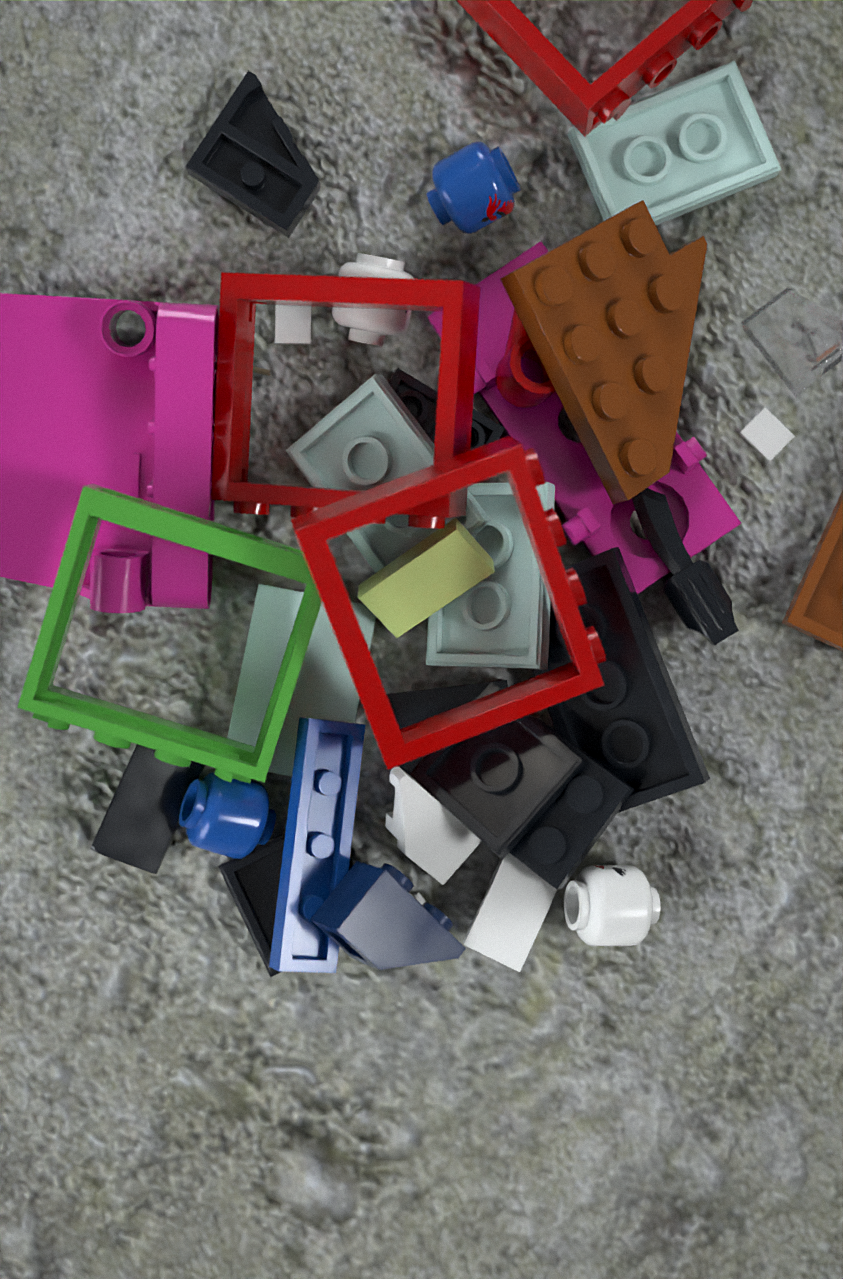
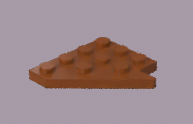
M644 200L620 211L500 278L612 504L629 501L670 472L707 250V242L704 236L669 254Z

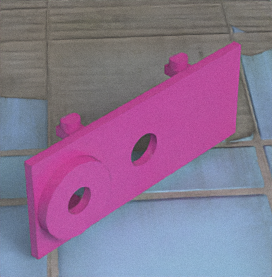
M540 241L476 284L481 289L474 394L479 393L500 425L505 427L504 431L508 436L520 442L524 450L533 448L536 452L546 482L555 485V504L567 520V522L562 524V528L569 541L574 546L582 541L591 556L619 547L635 590L639 594L670 573V571L655 553L648 539H642L633 532L630 526V518L635 511L632 498L629 501L612 504L582 442L576 443L571 441L561 433L558 426V417L564 406L557 392H554L544 402L535 407L522 408L506 401L496 385L495 372L499 361L505 354L514 307L500 278L549 252L543 242ZM435 311L427 318L441 339L443 312ZM521 359L523 374L533 382L543 383L544 374L539 364L531 359ZM676 431L670 472L648 488L666 496L682 543L690 558H692L734 530L741 522L699 464L701 460L707 457L706 452L694 436L685 442Z

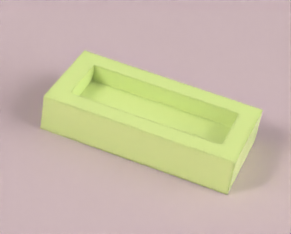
M455 517L445 524V529H438L359 584L358 598L398 638L495 572L493 559Z

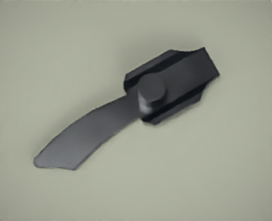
M649 488L634 496L632 501L642 530L655 553L673 575L666 580L663 591L686 629L701 634L712 646L739 631L732 612L731 598L709 563L702 560L692 562L675 526L666 496Z

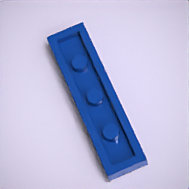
M299 717L269 967L279 972L336 973L339 946L310 919L349 870L365 724Z

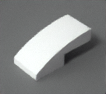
M508 853L504 859H500L490 879V886L463 940V944L520 972L557 890L511 853Z

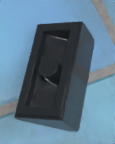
M137 744L92 843L91 850L103 856L157 874L178 828L180 808L185 793L195 779L199 780L205 765L191 761L189 767L171 765L154 757L155 749Z

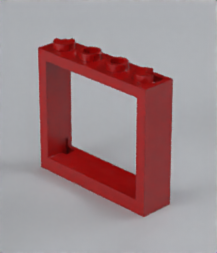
M456 0L584 137L599 124H605L612 117L617 121L630 106L632 96L645 85L654 88L662 83L675 68L678 57L691 46L695 50L703 48L718 33L724 18L736 8L741 12L746 11L753 2V0L688 1L590 84L511 0Z
M221 272L212 500L233 501L234 513L269 515L270 504L290 506V517L295 518L363 492L360 490L248 482L256 304L443 312L434 464L470 451L481 287L463 280ZM468 486L397 514L408 515L409 527L445 529V518L466 516ZM386 518L371 524H385Z
M511 436L501 438L290 519L387 770L604 685L597 665L606 661L602 643L593 626L584 627L578 606L586 604V596L574 568L565 570L558 551V547L566 545L562 525L553 508L544 510L537 487L546 484L542 466L533 448L524 450L522 444ZM506 472L571 663L400 729L327 540Z

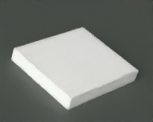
M275 305L276 345H311L312 306Z
M766 407L739 433L768 462L795 437Z

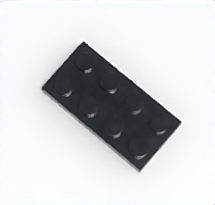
M619 547L611 548L565 567V570L574 568L580 579L586 596V604L578 606L584 627L593 626L602 643L606 661L597 664L604 682L603 686L547 707L555 730L635 789L619 812L706 783L710 779ZM551 601L548 670L532 669L534 676L571 663Z

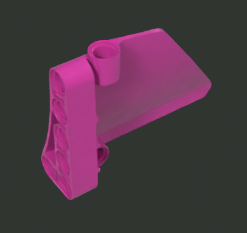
M0 293V577L53 588L80 495L85 485L96 484L215 522V500H212L211 493L220 305ZM128 310L136 312L145 322V336L136 346L124 343L117 334V320L121 314ZM102 519L80 595L90 599V609L105 613H135L145 610V606L210 609L213 554Z

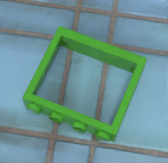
M96 484L83 486L17 708L33 712L32 718L48 722L47 727L67 730L70 724L95 731L93 738L108 746L126 749L130 748L132 742L155 749L154 757L171 765L189 767L191 761L216 768L214 774L228 782H231L233 778L249 784L252 779L265 783L322 604L302 550ZM102 519L306 584L255 746L53 685Z

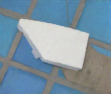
M396 766L390 771L389 782L395 787L393 812L386 813L385 827L398 839L397 847L409 859L444 885L481 843V840L414 778L399 766Z

